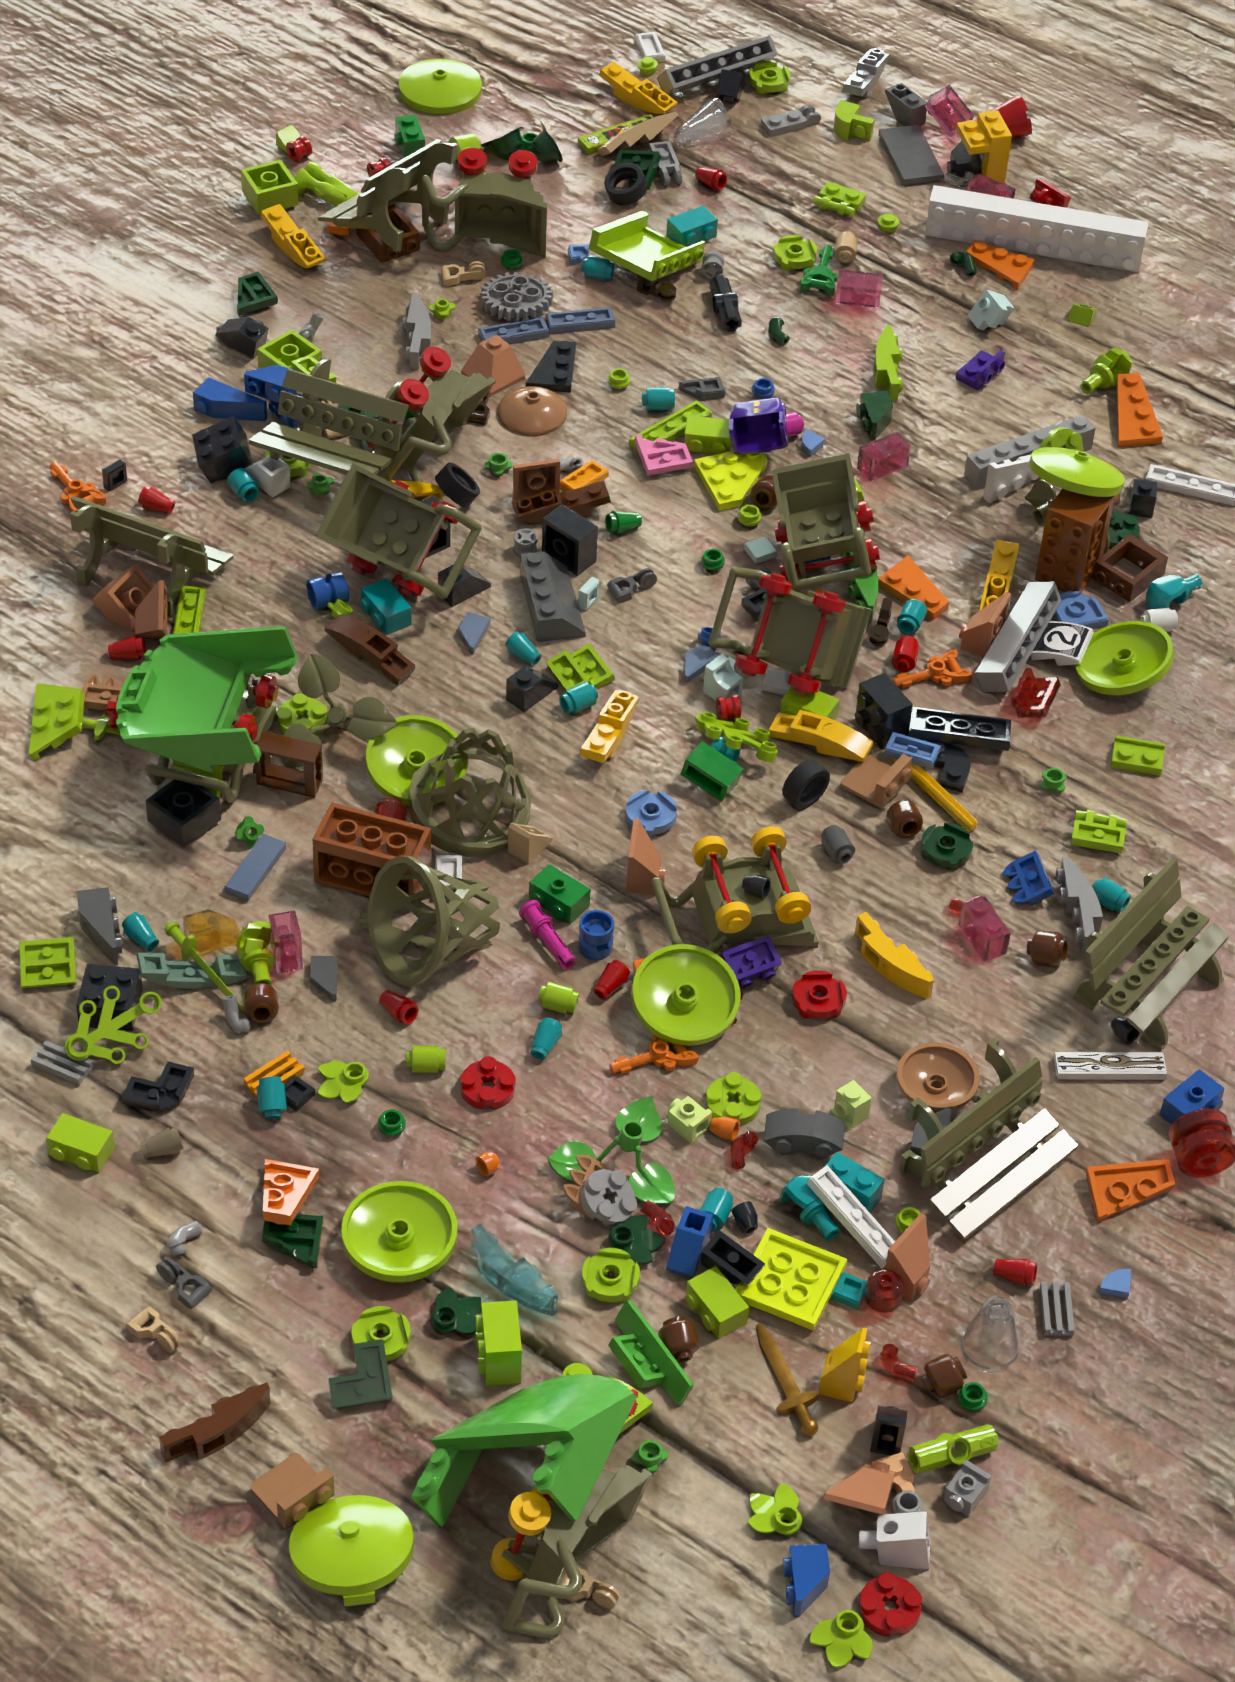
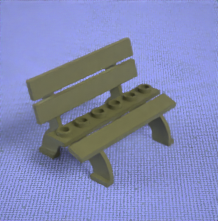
M439 139L366 179L360 191L361 193L318 217V221L334 222L337 227L376 230L379 237L388 246L393 248L394 252H398L401 250L403 231L398 230L392 224L388 214V201L418 203L422 206L421 178L424 175H428L433 184V174L438 164L447 163L451 165L455 162L457 144L441 142ZM417 185V190L410 189ZM429 198V217L438 223H446L448 221L450 205L440 207L433 204ZM372 211V215H365Z
M325 357L321 358V361L312 369L310 375L288 369L282 387L301 392L303 397L286 391H280L278 414L299 420V427L294 429L272 422L262 432H258L250 438L248 444L270 451V457L274 460H278L282 456H288L347 475L352 463L376 475L378 471H386L399 453L402 427L391 424L390 421L404 422L409 407L408 404L399 402L397 397V390L403 381L393 385L384 398L328 381L331 359ZM315 397L325 399L334 403H338L344 406H348L354 409H358L367 413H371L379 417L378 419H375L339 407L315 401ZM322 428L375 444L374 451H365L321 437Z
M75 496L70 498L74 507L77 508L76 512L72 511L70 513L72 531L81 533L84 530L90 533L88 558L83 567L78 565L76 568L79 585L88 586L96 574L101 557L120 543L158 556V561L167 564L171 561L172 574L168 587L167 616L172 618L174 606L184 584L200 572L215 574L222 568V565L225 566L233 559L232 554L206 546L201 540Z
M1174 857L1157 875L1153 873L1145 875L1143 878L1144 889L1102 934L1092 932L1088 936L1089 948L1085 952L1087 967L1090 968L1088 971L1089 978L1080 984L1073 995L1074 1000L1091 1010L1097 1007L1099 1001L1100 1004L1122 1017L1131 1010L1133 1013L1128 1017L1127 1021L1142 1034L1141 1040L1160 1051L1168 1043V1030L1160 1016L1161 1013L1197 973L1199 977L1216 987L1220 986L1224 981V977H1222L1220 964L1214 954L1229 937L1217 924L1213 923L1199 940L1195 937L1209 923L1210 918L1189 906H1186L1172 923L1164 920V915L1182 897L1180 880L1177 879L1179 877L1178 860ZM1139 942L1149 947L1117 983L1109 979V975ZM1183 950L1187 951V953L1180 959V961L1170 970V972L1143 1000L1141 998L1142 995L1151 987V985L1161 976V974L1170 966V964L1180 955V953Z
M996 1038L987 1044L985 1060L996 1070L1001 1084L990 1093L984 1090L978 1095L976 1104L944 1129L935 1113L920 1098L912 1101L909 1107L908 1120L911 1122L917 1120L920 1123L928 1141L920 1147L922 1157L909 1149L901 1156L899 1171L903 1174L908 1171L913 1176L922 1179L921 1186L924 1189L933 1182L941 1191L930 1199V1203L944 1219L957 1209L960 1211L949 1220V1225L963 1240L967 1239L1078 1148L1076 1142L1064 1129L1043 1146L1040 1144V1142L1059 1128V1124L1045 1109L1024 1125L1019 1121L1018 1118L1022 1112L1029 1106H1035L1042 1096L1040 1093L1043 1082L1040 1079L1042 1077L1040 1060L1034 1057L1016 1071L1009 1057L998 1046L999 1040ZM1005 1125L1013 1133L953 1182L945 1176L949 1169L958 1167L972 1151L977 1152L991 1136L996 1137ZM1028 1152L1031 1153L1028 1158L970 1204L968 1200Z

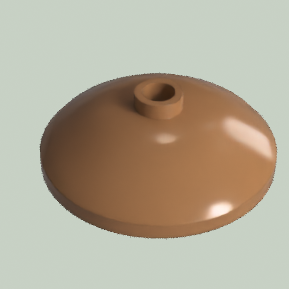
M527 386L515 389L505 395L499 403L498 414L501 422L508 429L523 435L538 436L551 433L564 424L567 418V406L565 401L555 392L543 387Z
M939 1042L923 1043L909 1049L901 1057L896 1073L897 1083L902 1093L911 1102L916 1098H920L934 1111H941L945 1108L954 1110L966 1105L977 1093L980 1082L978 1067L966 1052L953 1045Z

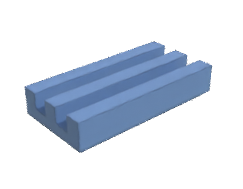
M893 732L885 748L884 755L899 759L902 754H905L912 758L911 763L933 769L941 746Z

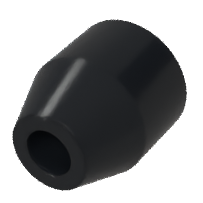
M758 874L747 875L742 881V888L751 895L766 898L770 891L771 879L769 877Z
M1115 1017L1111 1022V1028L1115 1035L1126 1044L1133 1043L1138 1038L1140 1032L1127 1021L1128 1018Z
M742 1202L732 1208L731 1212L736 1224L745 1233H751L758 1228V1215L752 1202Z

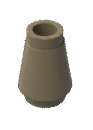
M168 1127L140 1143L145 1159L178 1154V1150L184 1149L177 1127L173 1129Z

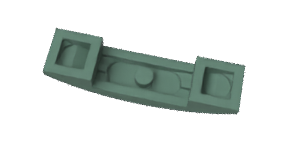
M137 953L140 976L148 981L163 986L184 989L217 987L196 962L166 961L164 953ZM217 955L214 962H206L225 985L238 983L247 978V972L241 965L238 956Z

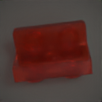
M1032 668L1025 669L1014 693L1011 695V705L1015 708L1018 718L1046 717L1061 685L1058 677L1035 678Z

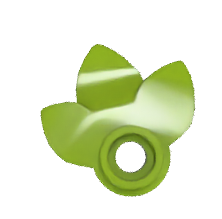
M331 1061L324 1063L318 1067V1071L327 1080L319 1088L318 1095L329 1100L341 1097L345 1104L353 1102L360 1097L362 1086L368 1082V1070L360 1062L345 1064L341 1061Z
M781 1483L777 1487L774 1497L751 1493L750 1507L755 1515L748 1520V1524L760 1533L767 1534L777 1531L783 1535L795 1534L802 1525V1516L797 1510L799 1505L797 1494L785 1483ZM789 1520L791 1523H784L782 1521Z
M853 1610L841 1611L833 1620L820 1621L812 1630L809 1640L810 1644L826 1647L827 1661L833 1668L846 1666L854 1655L862 1659H868L873 1648L871 1637L863 1630L864 1623L862 1618ZM850 1625L853 1629L848 1630L842 1626Z

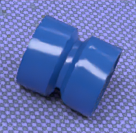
M341 571L327 574L325 579L316 577L306 581L307 594L314 610L327 608L329 602L335 603L337 599L343 602L349 601L348 585Z
M591 910L583 914L579 925L578 948L580 953L590 960L607 958L613 950V917L602 910Z

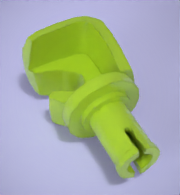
M1112 348L1105 355L1103 353L1100 354L1090 369V377L1083 380L1080 384L1082 391L1090 394L1098 387L1102 389L1115 387L1117 374H1126L1131 371L1133 362L1128 353L1118 348Z
M263 921L249 923L243 928L236 941L237 954L244 969L253 973L254 984L264 983L272 985L269 969L274 966L275 958L274 954L269 951V944L276 930L275 927Z

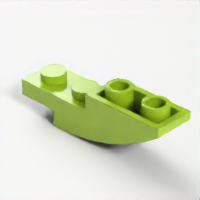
M887 325L878 339L873 373L875 387H885L893 402L898 401L899 392H902L903 389L902 379L898 378L899 362H902L903 355L902 349L898 348L897 334L893 333L891 325Z

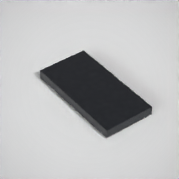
M912 707L909 737L1009 751L1011 736L1010 719Z

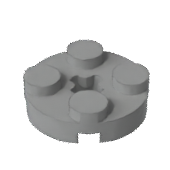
M597 1170L583 1182V1188L580 1190L582 1207L590 1218L594 1219L596 1217L602 1221V1225L609 1227L617 1226L629 1218L637 1208L634 1191L626 1180L625 1174L620 1170ZM605 1193H608L611 1196L612 1203L609 1199L605 1200L603 1198V1195Z

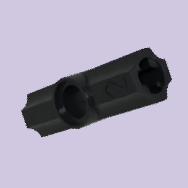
M718 274L709 280V288L713 296V310L715 314L719 315L722 327L728 332H735L742 324L738 311V297L736 292H732L728 278H725L723 274Z

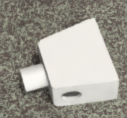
M927 1512L884 1514L878 1516L877 1530H860V1549H877L881 1565L929 1570L930 1535Z

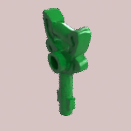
M825 245L823 249H820L819 258L821 259L819 266L804 269L800 291L816 288L825 290V293L834 296L838 274L832 273V269L828 268L829 259L832 260L834 252L830 245Z

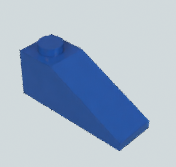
M208 377L193 392L194 410L201 414L218 419H227L234 416L236 420H267V401Z

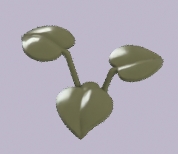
M1043 479L1036 481L1030 492L1025 496V499L1036 507L1032 514L1039 526L1045 525L1047 509L1056 498L1054 487ZM1109 531L1107 535L1104 554L1108 552L1110 546Z
M311 654L299 672L298 686L300 691L309 698H318L323 694L324 699L331 706L327 713L328 724L314 727L310 731L303 724H295L288 728L283 736L322 744L320 738L314 735L315 732L325 729L330 730L333 727L343 730L350 725V731L354 736L360 739H373L390 731L397 724V721L387 707L374 697H364L358 700L353 706V715L343 708L337 707L327 692H333L338 689L340 685L339 672L328 659L320 655ZM281 758L285 767L304 766L302 762Z

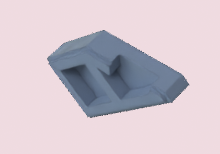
M467 612L459 626V635L466 642L470 653L474 654L490 626L491 618Z
M703 642L685 654V682L688 683L703 673L705 666L717 658L719 654Z

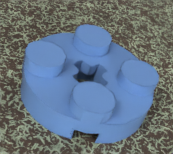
M649 790L639 791L628 799L625 819L631 827L633 826V819H639L649 838H653L656 834L668 831L676 823V803L672 797L661 791H657V794L649 793ZM647 810L650 811V812L656 811V813H655V814H648V813H647Z

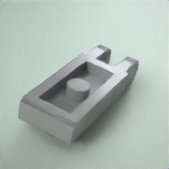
M810 104L803 106L800 110H791L786 113L762 118L761 126L769 136L773 137L805 129L814 124L816 125L820 122L821 115L819 112H815L814 106Z
M670 141L649 143V151H659L661 155L657 171L661 175L663 185H669V174L674 173L675 182L682 184L683 178L680 164Z

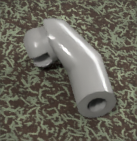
M314 312L309 322L299 331V335L312 342L324 317Z
M565 456L560 459V472H574L583 466V460L577 456Z
M224 997L225 1018L233 1032L239 1035L242 1032L248 1033L250 1031V1022L248 1018H239L237 997Z
M194 1221L173 1231L167 1241V1248H170L172 1256L175 1257L185 1253L186 1247L183 1242L202 1234L198 1222Z

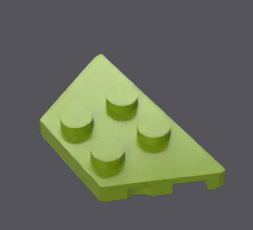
M36 684L29 756L33 761L41 758L38 753L50 745L55 749L63 744L65 740L82 732L85 694L81 688Z

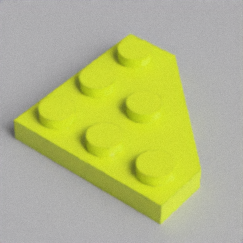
M733 451L694 459V468L719 511L740 507L743 504L745 496L751 491L761 472H764L767 468L768 460L764 453L734 454Z

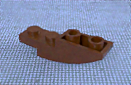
M604 480L559 494L557 488L512 501L517 520L528 523H542L543 518L561 504L585 518L590 516L589 509L611 503Z
M340 614L325 627V632L359 660L367 659L397 685L415 671V664L397 650L398 644L379 630L357 618Z
M268 1383L251 1386L244 1392L231 1397H223L216 1403L211 1404L212 1416L199 1418L192 1424L179 1429H171L164 1435L159 1436L161 1454L165 1462L193 1451L198 1460H201L221 1450L243 1435L263 1415L271 1403Z

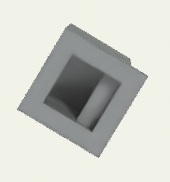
M965 1460L960 1470L946 1487L943 1501L953 1510L962 1512L969 1517L988 1492L992 1475Z

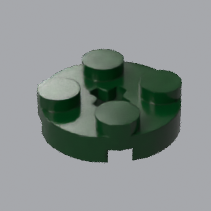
M1112 510L1108 530L1110 536L1109 549L1113 548L1129 534L1136 538L1139 537L1140 527L1138 525V518L1135 515Z
M944 823V826L938 827L934 824L928 827L922 835L921 856L934 865L954 871L960 865L966 863L972 855L973 841L970 840V834L965 828L957 824ZM950 843L951 847H944L943 845Z

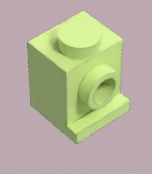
M853 1080L837 1090L835 1106L830 1110V1114L845 1123V1129L849 1131L869 1118L872 1097Z
M689 1096L682 1101L677 1098L670 1104L667 1125L692 1144L710 1130L712 1111L710 1109L705 1110Z

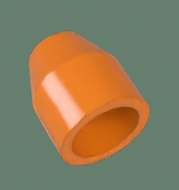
M729 1117L712 1119L710 1131L721 1139L736 1140L740 1129V1121L738 1119Z

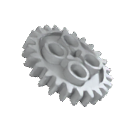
M506 272L504 277L498 274L497 279L490 278V282L484 283V286L481 287L480 301L482 302V307H485V311H491V316L498 314V319L507 317V321H510L511 318H515L516 322H518L520 318H523L525 321H528L529 316L536 319V314L543 315V311H549V306H552L553 291H551V286H548L547 281L542 282V277L535 279L534 274L526 276V272H523L522 275H518L517 272L510 275Z

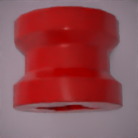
M300 136L296 141H290L286 144L287 154L294 162L312 155V145L305 136Z
M383 157L376 163H368L367 173L369 178L391 166L389 161Z
M731 695L730 698H724L723 696L716 698V711L719 720L726 721L727 718H733L734 720L741 718V704L738 695Z

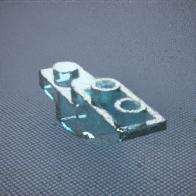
M481 1223L471 1229V1246L478 1253V1271L484 1278L507 1297L514 1301L517 1300V1303L550 1316L557 1314V1302L559 1299L557 1291L552 1285L545 1283L537 1267L530 1265L524 1257L515 1262L510 1252L504 1251L498 1244L496 1236L491 1231L488 1232Z

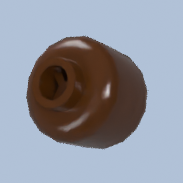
M766 475L760 477L750 491L752 502L760 509L769 510L777 505L773 476Z
M901 800L891 805L887 811V823L897 837L910 838L918 834L922 829L923 818L914 803L908 800Z
M1038 931L1027 942V954L1031 955L1032 961L1036 965L1055 967L1067 957L1068 942L1058 932Z
M264 983L253 984L248 987L243 994L245 1016L250 1021L258 1024L272 1021L277 1016L279 1010L276 990Z
M683 1316L664 1321L662 1323L663 1327L658 1331L661 1341L678 1363L691 1360L693 1358L692 1354L700 1347L694 1323L685 1320Z
M943 1354L926 1362L924 1365L925 1375L921 1376L927 1392L934 1391L940 1398L961 1390L964 1386V1379L967 1378L959 1358H953L949 1354Z

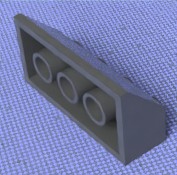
M546 552L520 554V578L537 642L586 637L567 566Z

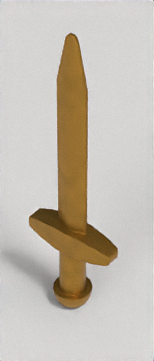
M757 1324L761 1347L787 1397L786 1400L776 1407L777 1413L785 1415L796 1412L802 1424L801 1430L806 1436L815 1435L819 1429L818 1423L812 1420L807 1407L819 1399L818 1392H800L774 1338L762 1324Z

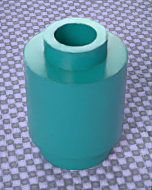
M589 255L587 259H583L581 272H584V277L606 281V279L611 280L615 263L605 258Z
M647 387L646 392H642V406H646L647 411L674 408L675 391L669 390V387Z
M239 468L230 473L227 483L240 500L252 502L258 497L259 486L246 469Z
M907 600L897 618L898 629L907 635L917 632L927 614L926 605L920 600Z
M584 682L564 691L563 695L559 697V702L566 714H576L596 705L598 692L593 685Z
M1106 877L1102 880L1097 879L1092 885L1100 905L1112 912L1118 911L1121 913L1131 899L1127 889Z
M274 1076L259 1079V1085L257 1086L259 1114L265 1115V1119L282 1117V1113L287 1111L285 1084L282 1083L281 1077Z
M714 1188L707 1194L700 1210L713 1214L712 1231L723 1228L733 1208V1196L723 1188Z

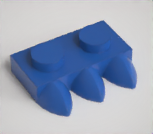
M1036 850L1011 862L1002 872L1004 876L1014 877L1007 885V888L1019 890L1012 899L1015 903L1029 902L1030 905H1033L1054 895L1044 865Z

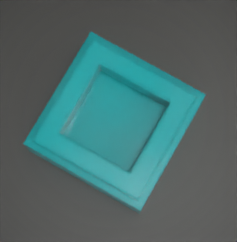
M842 1272L832 1292L831 1299L858 1310L870 1282Z

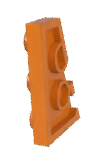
M974 240L966 253L973 257L975 265L983 270L995 272L998 279L1010 281L1012 287L1017 290L1032 270L1035 259L977 240Z
M908 555L878 578V586L904 603L909 599L923 602L927 607L926 616L931 620L936 619L948 609L949 601Z
M265 1159L263 1220L280 1225H291L319 1179V1169Z
M1169 1159L1089 1166L1085 1171L1097 1222L1168 1192L1175 1186Z

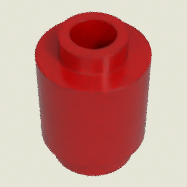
M903 636L896 642L891 663L898 671L909 672L915 668L920 647L914 637Z

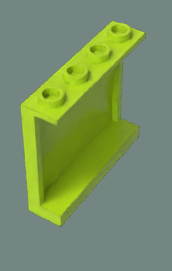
M640 211L593 229L588 248L602 257L650 281H654L699 263L704 256L705 242L701 241L686 247L646 227L649 214Z

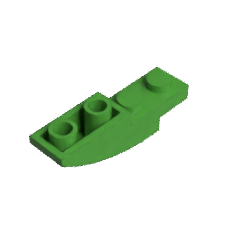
M842 553L840 554V557L853 555V553ZM855 561L842 563L846 565L848 570L860 568V566L856 567ZM877 569L871 570V574L868 576L850 579L851 584L848 585V594L851 599H854L856 605L872 609L868 624L873 620L877 602Z

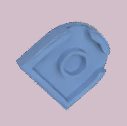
M1068 591L1060 594L1061 603L1053 615L1055 621L1079 624L1091 629L1108 626L1109 619L1095 597L1091 596L1090 598L1082 595L1080 591Z

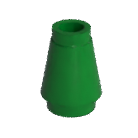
M612 511L605 516L606 530L609 533L613 532L615 535L641 527L642 525L640 513Z

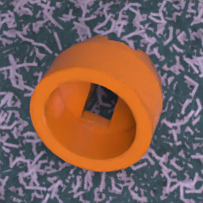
M485 1152L475 1158L478 1170L485 1177L499 1169V1158L495 1153Z

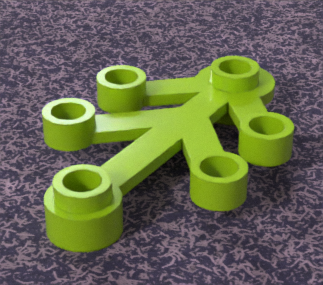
M702 712V714L695 716V727L706 732L705 735L707 737L720 739L721 733H723L727 747L740 749L743 742L757 749L756 757L765 762H775L778 750L776 749V744L768 742L770 731L764 728H756L755 732H749L750 722L742 718H736L734 723L718 720L716 715L710 712Z
M116 986L106 987L102 994L104 1003L98 1028L89 1034L90 1018L96 1012V1005L91 1000L83 1001L79 1005L80 1018L77 1031L65 1041L64 1049L67 1056L73 1060L81 1061L91 1055L109 1059L113 1064L122 1063L126 1056L122 1048L108 1049L94 1045V1043L103 1038L131 1044L138 1050L146 1048L149 1044V1038L146 1034H133L117 1029L143 1013H156L162 1005L161 997L157 993L151 991L144 993L137 1005L112 1019L115 1002L120 997V991ZM108 989L115 990V999L107 997L106 992ZM147 998L154 1000L153 1008L145 1006L144 1002ZM86 1003L90 1004L93 1008L90 1014L83 1012L82 1008ZM138 1036L144 1037V1046L136 1044L135 1040ZM75 1042L83 1044L81 1052H76L73 1049ZM117 1050L121 1053L122 1057L119 1061L112 1059L113 1051Z

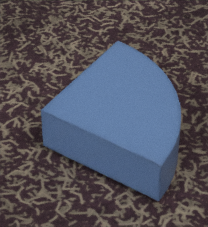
M589 244L568 245L570 265L582 263L583 259L588 258L590 252L588 249Z
M808 429L802 434V445L804 451L809 456H812L825 443V438Z
M1119 1269L1109 1273L1101 1283L1099 1294L1128 1299L1132 1269Z

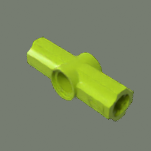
M989 1424L955 1434L943 1433L934 1440L909 1446V1451L907 1452L908 1463L915 1473L925 1472L952 1463L960 1465L970 1458L996 1451L997 1445H999L998 1435L995 1433L993 1426ZM955 1444V1449L951 1454V1448Z

